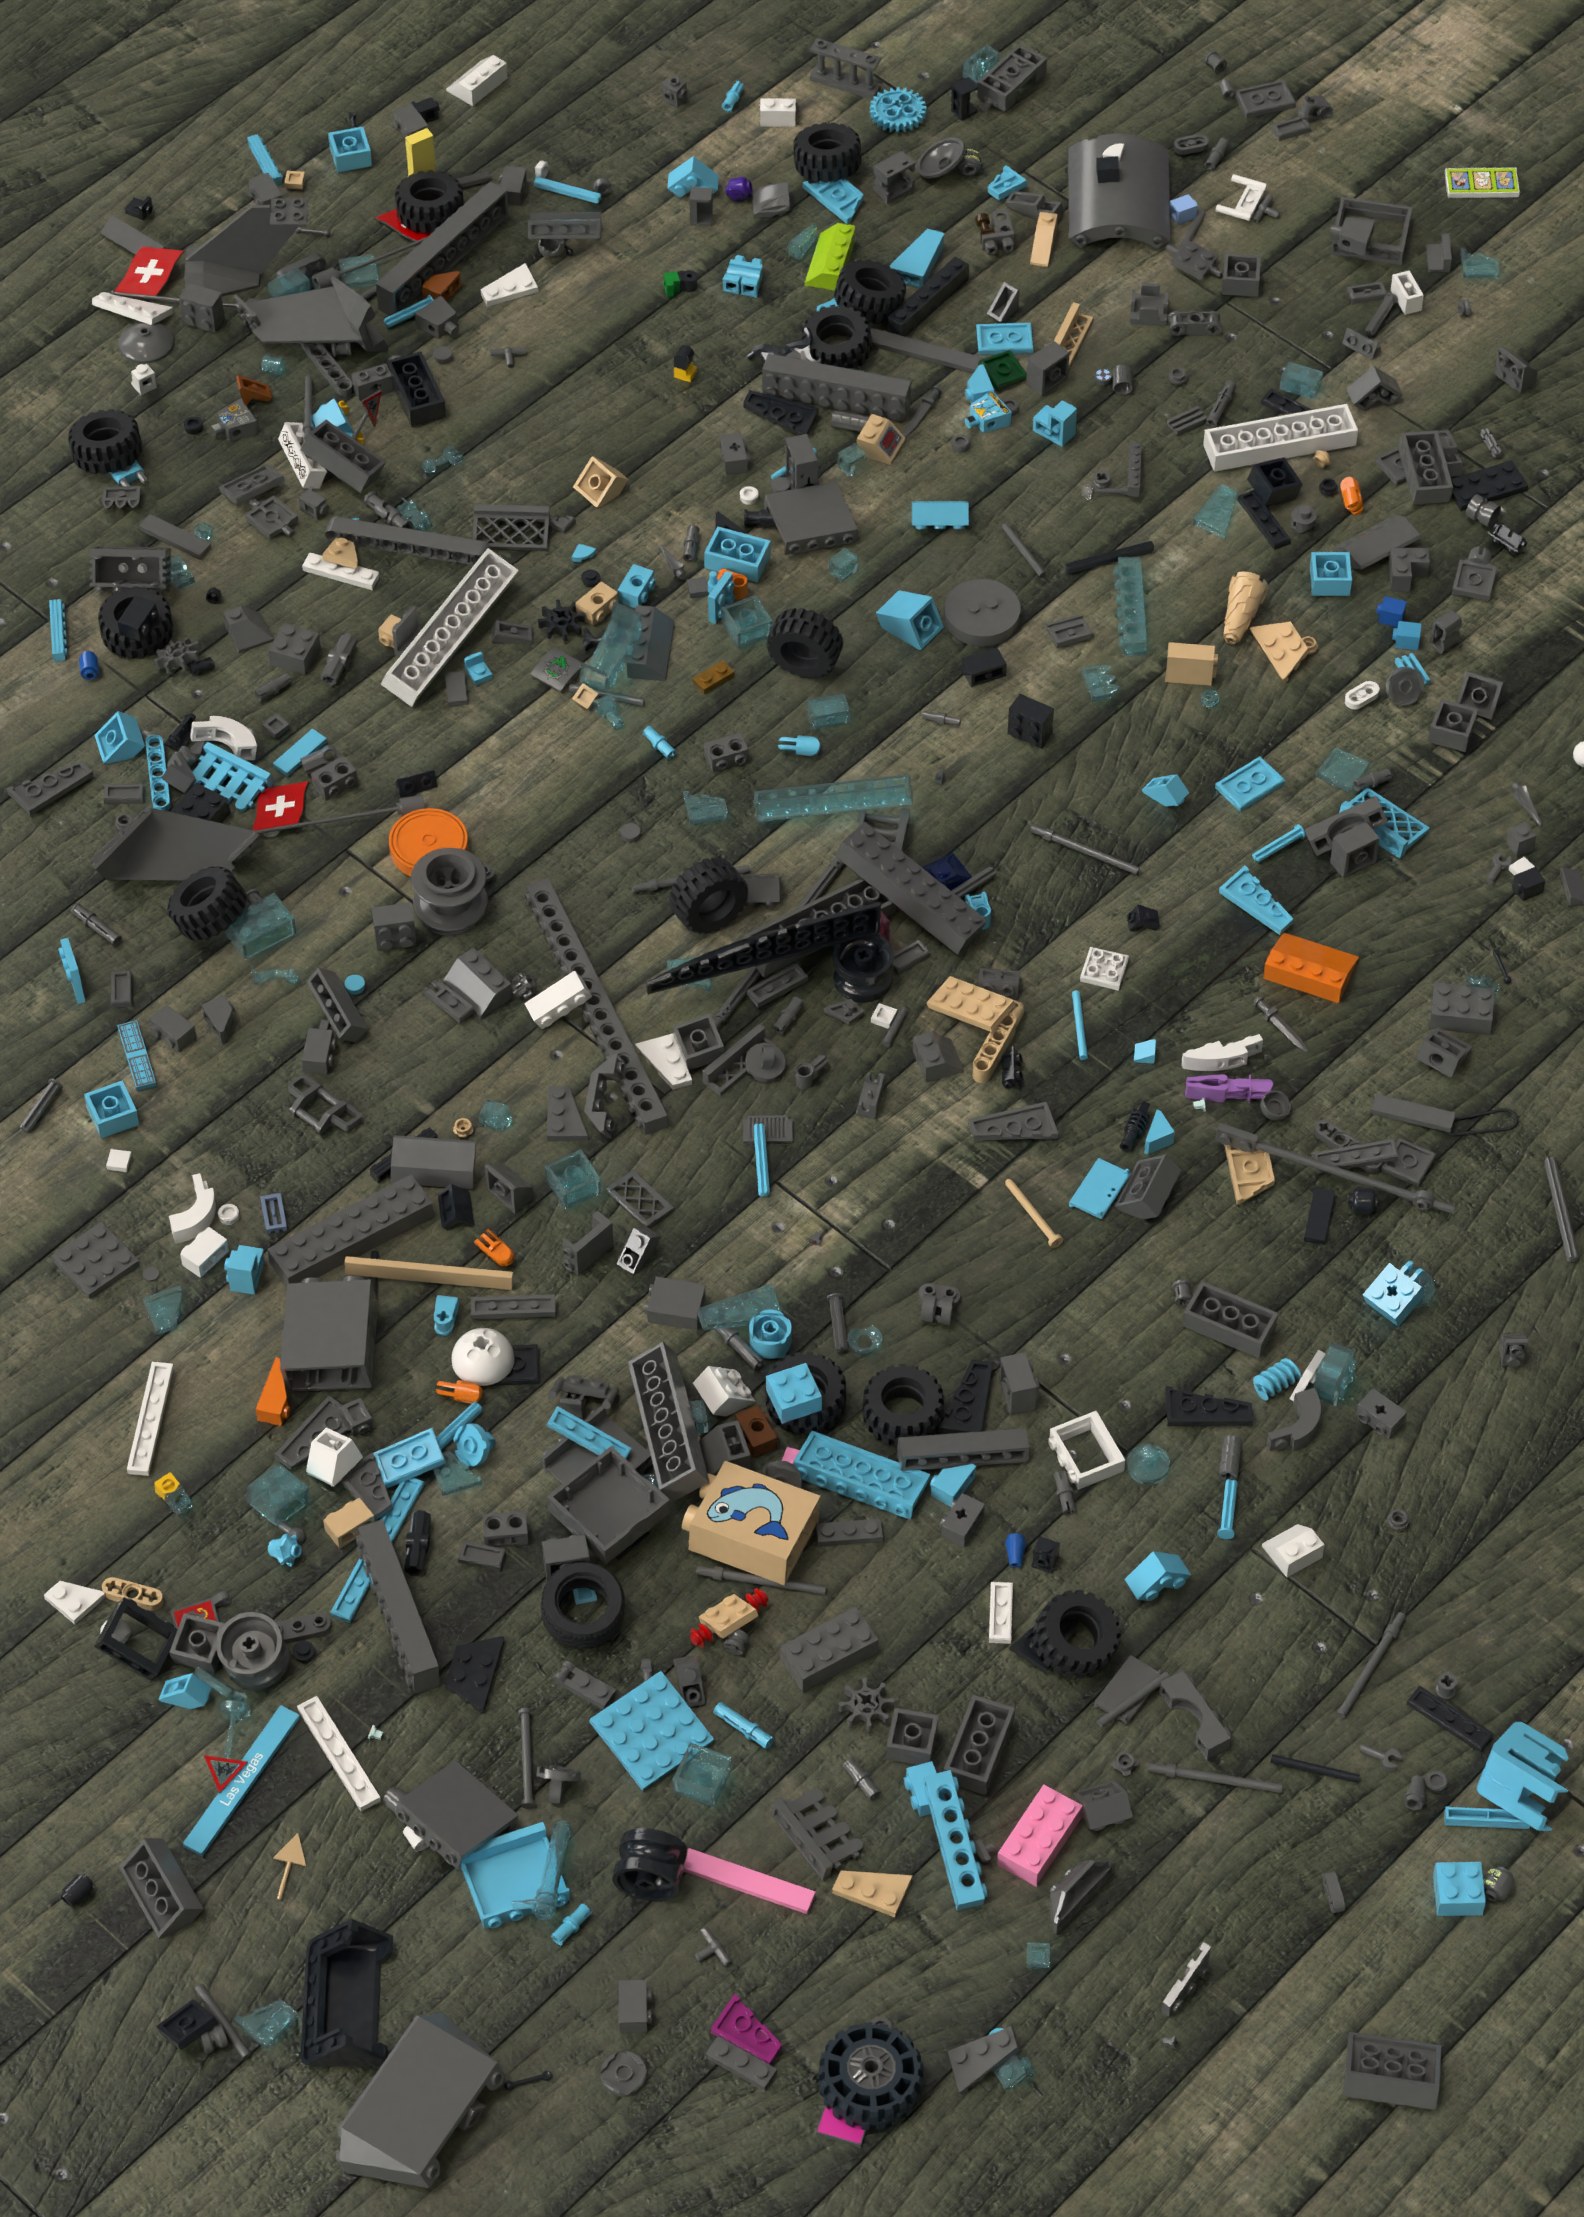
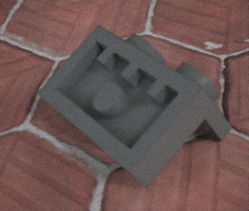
M980 968L978 987L1010 999H1017L1020 971Z

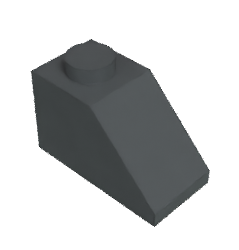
M222 995L202 1004L201 1007L203 1018L220 1043L225 1044L234 1022L233 1012H235L231 1001L227 1002Z

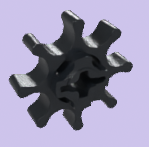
M558 599L556 600V608L553 610L545 606L542 607V616L547 618L538 619V628H549L546 630L547 639H551L554 634L563 635V641L566 642L568 640L567 633L573 631L578 635L582 634L581 625L577 623L585 622V613H575L576 602H573L570 607H562Z

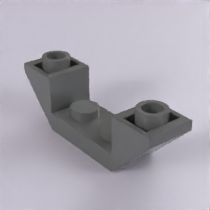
M613 1054L591 1073L584 1110L596 1128L607 1138H611L612 1131L615 1129L614 1118L607 1112H602L604 1108V1093L607 1091V1080L622 1081V1075L626 1069L625 1061L617 1054Z

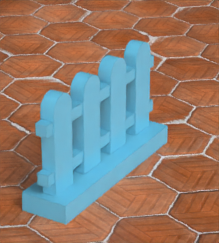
M209 742L203 747L206 755L200 756V763L192 771L196 778L193 786L196 783H202L204 787L214 792H220V795L228 798L229 803L232 799L236 800L235 806L239 812L246 811L248 807L252 808L254 806L253 800L259 792L263 793L266 790L265 787L271 788L274 784L271 773ZM212 768L216 769L210 779L205 778ZM228 776L232 777L225 788L221 786ZM243 784L247 785L241 796L238 795L237 792Z

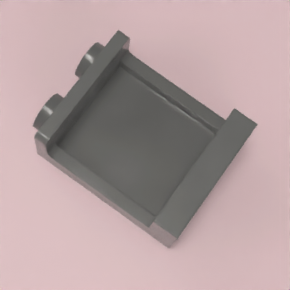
M596 1211L592 1215V1230L576 1244H572L567 1239L562 1241L563 1265L568 1271H573L579 1276L614 1246L612 1222L599 1211Z

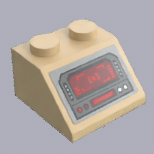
M871 414L857 438V454L891 465L905 442V437L889 419Z

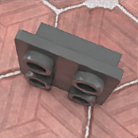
M415 606L406 611L400 622L393 626V646L395 655L398 657L402 655L422 630L418 624L417 607Z

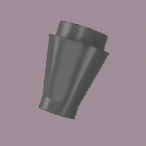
M1421 1776L1412 1777L1404 1796L1405 1805L1411 1810H1420L1426 1803L1425 1780Z

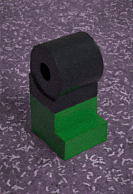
M692 270L663 273V286L667 298L674 297L676 292L695 291L697 289V273Z

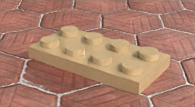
M950 976L928 1000L927 1005L932 1010L993 1032L1015 1007V1002L1013 999Z

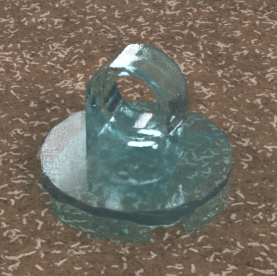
M1152 1443L1143 1444L1133 1448L1129 1453L1127 1470L1132 1479L1138 1483L1152 1482L1151 1484H1156L1168 1475L1170 1466L1169 1456L1162 1448Z

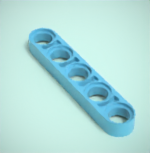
M150 735L145 743L152 804L155 809L169 811L171 807L168 783L162 779L163 774L167 770L163 739L159 735ZM152 742H159V743H160V744H159L158 746H156V747L150 746V744H151ZM156 756L161 757V760L157 762L151 759ZM157 771L163 772L161 776L153 775ZM158 786H163L165 788L162 791L155 790V788ZM159 801L166 802L164 806H157L156 804Z

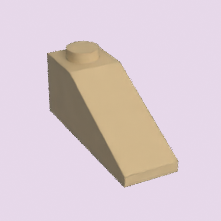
M1040 212L1030 265L1048 267L1057 231L1058 214Z

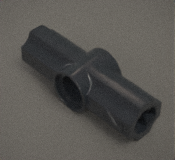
M417 1510V1512L412 1513L410 1533H407L404 1572L411 1576L423 1574L425 1556L429 1552L431 1514L423 1510Z

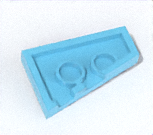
M61 939L62 947L58 948L67 980H71L77 1004L84 1003L85 998L79 970L69 939Z

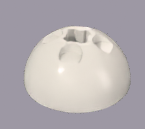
M476 1328L466 1332L456 1342L452 1352V1367L457 1376L463 1381L473 1382L478 1386L491 1385L501 1381L510 1373L514 1365V1351L510 1342L503 1334L490 1328Z

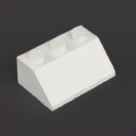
M492 55L477 63L447 87L446 90L469 105L474 106L507 79V63Z

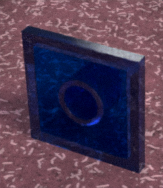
M954 853L922 867L950 891L972 878Z

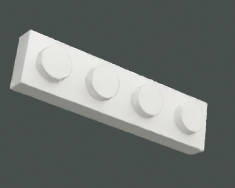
M309 553L302 565L303 571L373 590L380 577L378 571L360 566L354 569L323 561L321 555Z

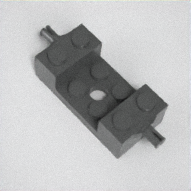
M1018 44L977 82V98L985 102L981 105V109L986 112L993 106L1006 112L1015 104L1016 92L1026 82L1030 80L1037 83L1046 75L1047 58Z

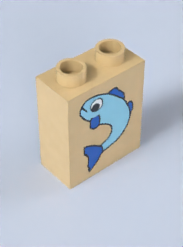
M724 1461L717 1476L710 1473L707 1474L709 1482L701 1486L699 1497L703 1498L699 1507L690 1505L685 1513L682 1529L690 1532L689 1550L785 1585L818 1523L820 1495Z

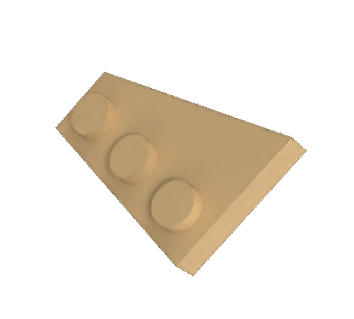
M840 1871L833 1886L832 1894L896 1917L911 1884L912 1875Z

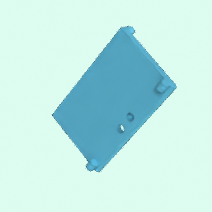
M1098 1158L1070 1200L1069 1207L1073 1208L1074 1206L1102 1219L1130 1177L1129 1169L1124 1170Z

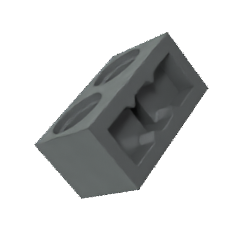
M737 733L704 743V756L712 772L749 762V749L742 734Z
M344 756L311 773L312 786L325 800L336 796L341 791L352 787L358 782L356 769Z
M526 1511L492 1512L483 1515L485 1545L492 1547L528 1545Z

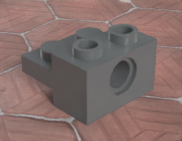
M1437 1027L1434 1032L1431 1031L1423 1040L1416 1059L1452 1078L1460 1068L1463 1060L1471 1052L1473 1046Z

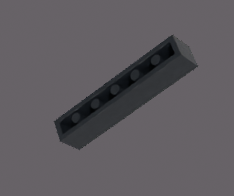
M957 257L950 260L888 316L887 332L904 337L910 334L969 280V264Z

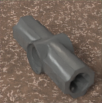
M345 633V635H341L335 649L329 651L327 664L320 676L321 681L328 686L337 684L343 670H347L350 665L351 654L357 645V639L352 634Z

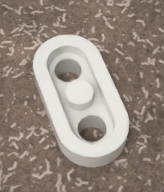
M1366 681L1348 691L1345 696V705L1350 709H1360L1372 702L1379 695L1378 684L1373 681Z

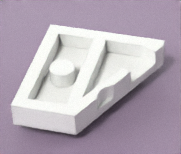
M1317 1351L1292 1393L1290 1400L1294 1401L1295 1393L1305 1391L1309 1382L1314 1383L1325 1365L1322 1361L1326 1355L1324 1352Z
M59 1581L44 1594L45 1600L73 1624L80 1621L106 1598L103 1591Z

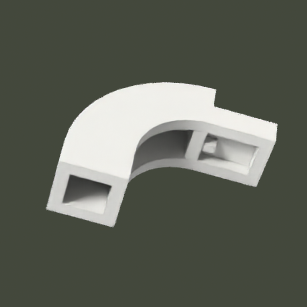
M210 716L209 721L192 722L191 741H219L228 745L235 756L245 761L255 760L257 744L253 734L243 724L221 716Z
M201 1174L192 1175L197 1195L195 1204L185 1212L169 1216L175 1244L195 1238L200 1232L209 1227L215 1216L216 1202L213 1188L208 1189L207 1181H202Z

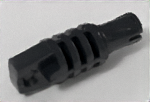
M1142 1101L1138 1110L1135 1108L1132 1110L1125 1125V1135L1119 1146L1125 1152L1131 1151L1135 1140L1142 1135L1150 1116L1146 1113L1150 1104Z

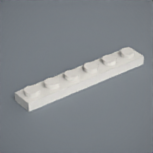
M152 1362L127 1466L128 1474L149 1476L173 1374V1364Z
M315 1696L298 1705L299 1713L360 1811L381 1801L380 1796L319 1698Z

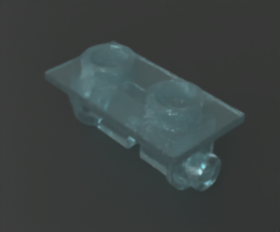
M403 497L401 498L405 503L399 505L397 510L402 513L406 520L413 517L410 521H412L413 527L416 530L424 531L427 524L431 527L433 526L429 522L430 517L423 510L419 512L417 510L418 506L412 500L408 502Z

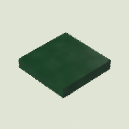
M1011 350L979 360L978 365H984L991 384L996 391L1027 380L1026 371Z

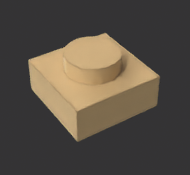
M287 171L284 183L285 188L303 189L305 172Z
M583 683L572 700L589 711L599 697V693Z

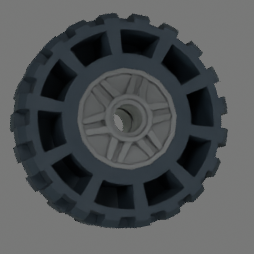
M866 2022L860 2026L857 2024L851 2025L847 2031L841 2030L835 2034V2040H829L825 2046V2052L821 2054L818 2075L819 2092L823 2096V2103L826 2108L833 2109L832 2115L838 2120L844 2118L846 2120L845 2124L851 2127L857 2124L861 2125L863 2130H869V2128L880 2130L885 2129V2126L889 2124L894 2126L900 2122L902 2116L906 2118L910 2115L912 2107L916 2106L920 2099L923 2084L921 2055L918 2049H914L913 2041L909 2037H903V2032L896 2028L893 2030L888 2028L886 2024L873 2025L872 2022Z

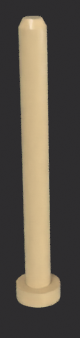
M1007 1179L1005 1185L1049 1239L1048 1244L1051 1248L1060 1246L1063 1238L1052 1231L1013 1180Z

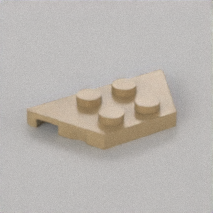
M1284 622L1249 628L1283 683H1286L1289 680L1288 676L1293 670L1296 671L1300 662L1309 654L1308 647L1292 623Z
M1224 1145L1237 1205L1274 1185L1275 1179L1269 1153L1255 1149L1253 1154Z

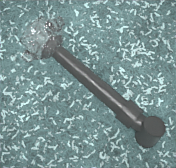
M1086 482V486H1082V496L1090 500L1094 494L1127 495V487L1094 489L1090 483Z

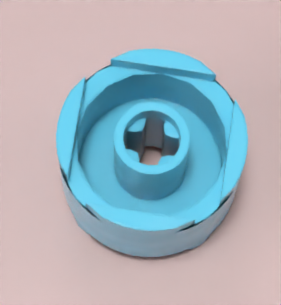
M764 1310L750 1321V1347L762 1358L775 1359L785 1357L791 1347V1322L780 1311Z

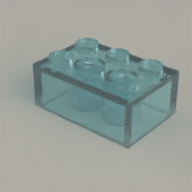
M272 893L243 908L241 916L237 917V921L229 926L225 934L243 958L247 959L296 934L295 918L277 895Z

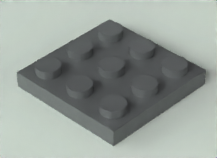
M102 1222L51 1255L52 1261L88 1299H91L140 1265L139 1260Z

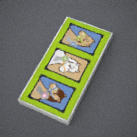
M1516 168L1445 169L1448 198L1519 197L1520 192Z

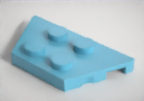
M840 179L837 182L828 181V183H823V181L809 184L808 181L803 182V189L846 224L850 223L863 201V193L846 179Z

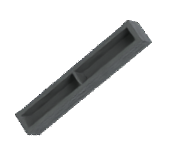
M1130 442L1127 496L1139 497L1141 443Z

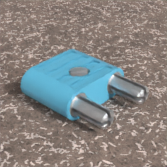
M136 460L124 470H118L116 473L110 472L111 476L120 486H130L129 482L138 478L143 484L148 482L144 475V470Z

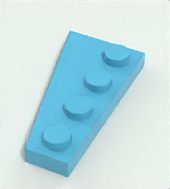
M1243 866L1219 888L1220 894L1279 935L1293 924V918L1279 902L1273 900L1271 893L1268 890H1264L1260 885V881L1249 873V869L1246 866Z

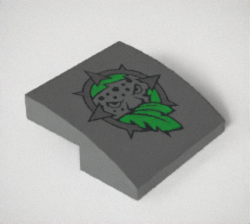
M554 647L540 660L530 675L563 694L572 680L576 681L585 668V664Z

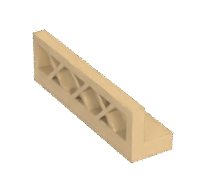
M1074 302L1054 340L1064 349H1066L1065 346L1073 345V349L1067 350L1070 353L1069 368L1093 322V317L1079 313L1080 304ZM1077 320L1085 321L1086 324L1079 326ZM1075 332H1078L1080 334V336L1075 338H1072L1071 334Z

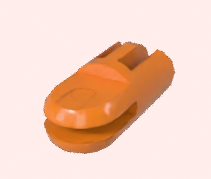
M490 1229L486 1230L489 1237L484 1233L480 1235L484 1244L479 1239L474 1241L499 1266L508 1267L513 1263L514 1253L512 1249Z
M458 1380L457 1383L444 1381L437 1383L439 1386L455 1388L454 1392L436 1389L437 1394L452 1396L454 1401L473 1403L478 1402L483 1396L482 1388L473 1382Z

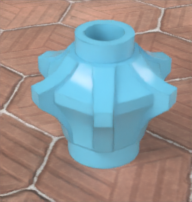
M285 1533L282 1538L271 1540L268 1545L269 1555L277 1558L281 1565L286 1563L288 1566H293L295 1558H298L302 1552L301 1546L297 1544L298 1537L296 1535L290 1537L289 1534Z

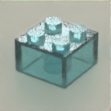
M756 595L722 607V624L737 648L768 637L772 628V619Z
M581 1149L545 1165L546 1181L564 1209L601 1193V1178Z
M1331 1342L1315 1377L1314 1388L1321 1401L1337 1406L1339 1400L1345 1398L1347 1383L1351 1384L1355 1376L1354 1369L1357 1364V1360L1354 1359L1355 1350Z
M280 1463L247 1486V1502L276 1527L308 1504L309 1487Z
M690 1743L673 1777V1792L715 1807L732 1771V1758Z

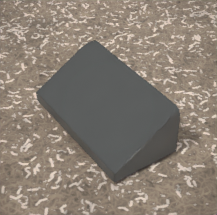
M1561 867L1560 879L1569 906L1584 905V885L1579 871Z

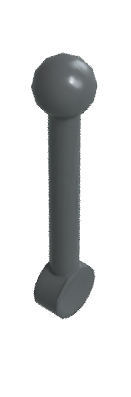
M298 227L294 231L296 234L305 232L323 234L326 237L330 235L329 230L320 231Z

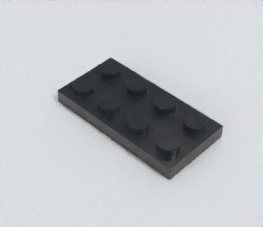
M1512 460L1451 479L1453 485L1451 497L1460 511L1467 509L1469 502L1476 494L1486 498L1488 503L1528 491L1527 482Z

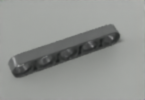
M301 343L303 351L337 394L343 397L351 395L353 392L352 381L322 343H312L310 345ZM315 352H322L319 356L314 355ZM324 363H330V364H331V366H329V367H324V366H322V365H323ZM334 374L340 375L338 378H332L331 376ZM344 385L349 386L348 389H341L340 387Z

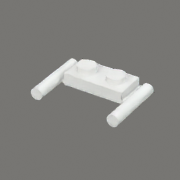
M1233 174L1231 181L1247 185L1235 209L1217 204L1216 212L1250 221L1264 195L1267 184Z

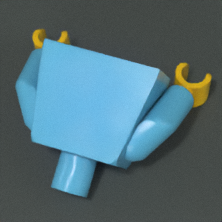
M332 399L327 404H322L318 411L312 415V421L315 425L314 429L323 421L328 420L352 437L354 431L345 416L349 413V406H346L344 401L337 403L335 399ZM360 431L355 440L364 445L363 433Z

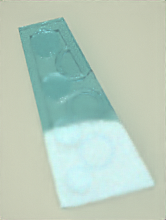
M769 1284L701 1307L697 1314L703 1330L748 1326L751 1319L758 1316L764 1310H777L781 1313L782 1311L773 1286Z

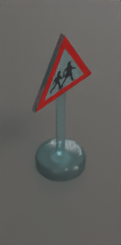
M235 1700L223 1701L219 1708L221 1715L230 1719L224 1757L204 1755L219 1794L248 1763L247 1761L229 1759L236 1720L248 1718L251 1712L250 1706Z

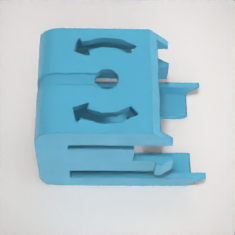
M1515 1722L1493 1745L1476 1787L1480 1795L1538 1831H1552V1828L1546 1825L1548 1818L1541 1815L1546 1807L1530 1798V1796L1535 1793L1549 1803H1554L1558 1793L1568 1792L1567 1789L1554 1782L1556 1776L1561 1772L1560 1766L1562 1761H1568L1566 1750L1563 1746L1527 1724Z

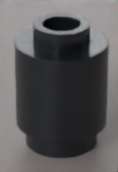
M77 1874L63 1888L60 1898L71 1908H74L76 1905L79 1906L94 1890L91 1886L93 1881L85 1874L82 1876Z

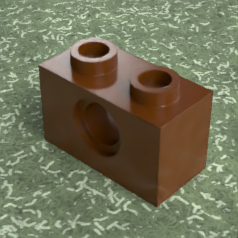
M759 1405L735 1414V1421H739L748 1450L753 1458L777 1449L778 1434L775 1428L770 1427L768 1415L765 1411H761Z

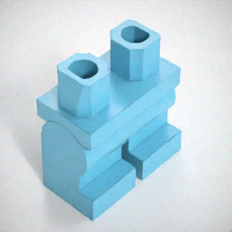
M737 255L735 259H731L727 273L723 277V291L739 294L741 289V295L757 297L763 277L762 260L754 258L752 262H746V258ZM730 283L736 284V287L731 288L728 285ZM747 286L754 287V290H753V291H749V290L746 289V287H747Z

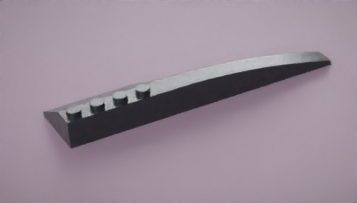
M880 902L869 905L862 904L854 909H843L838 913L824 914L812 920L805 919L797 924L764 932L720 947L647 981V994L879 934L881 904Z

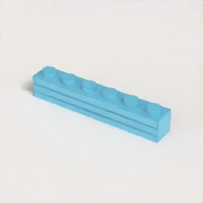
M258 134L247 137L248 146L263 173H269L276 186L282 185V174L279 173L278 167L275 166L274 160L271 159L270 152H267L266 145H263L262 138H259Z
M61 599L49 600L53 660L64 661L66 660L65 656L68 655L67 648H65L67 641L64 639L66 637V630H64L66 623L63 621L65 620V612L63 613L65 606L62 604Z
M1446 1807L1444 1812L1445 1825L1530 1829V1825L1504 1809Z

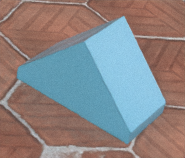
M1156 1110L1147 1135L1144 1154H1151L1174 1144L1175 1132L1159 1110Z

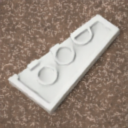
M102 292L92 298V305L149 325H153L173 314V307L112 295L107 292Z

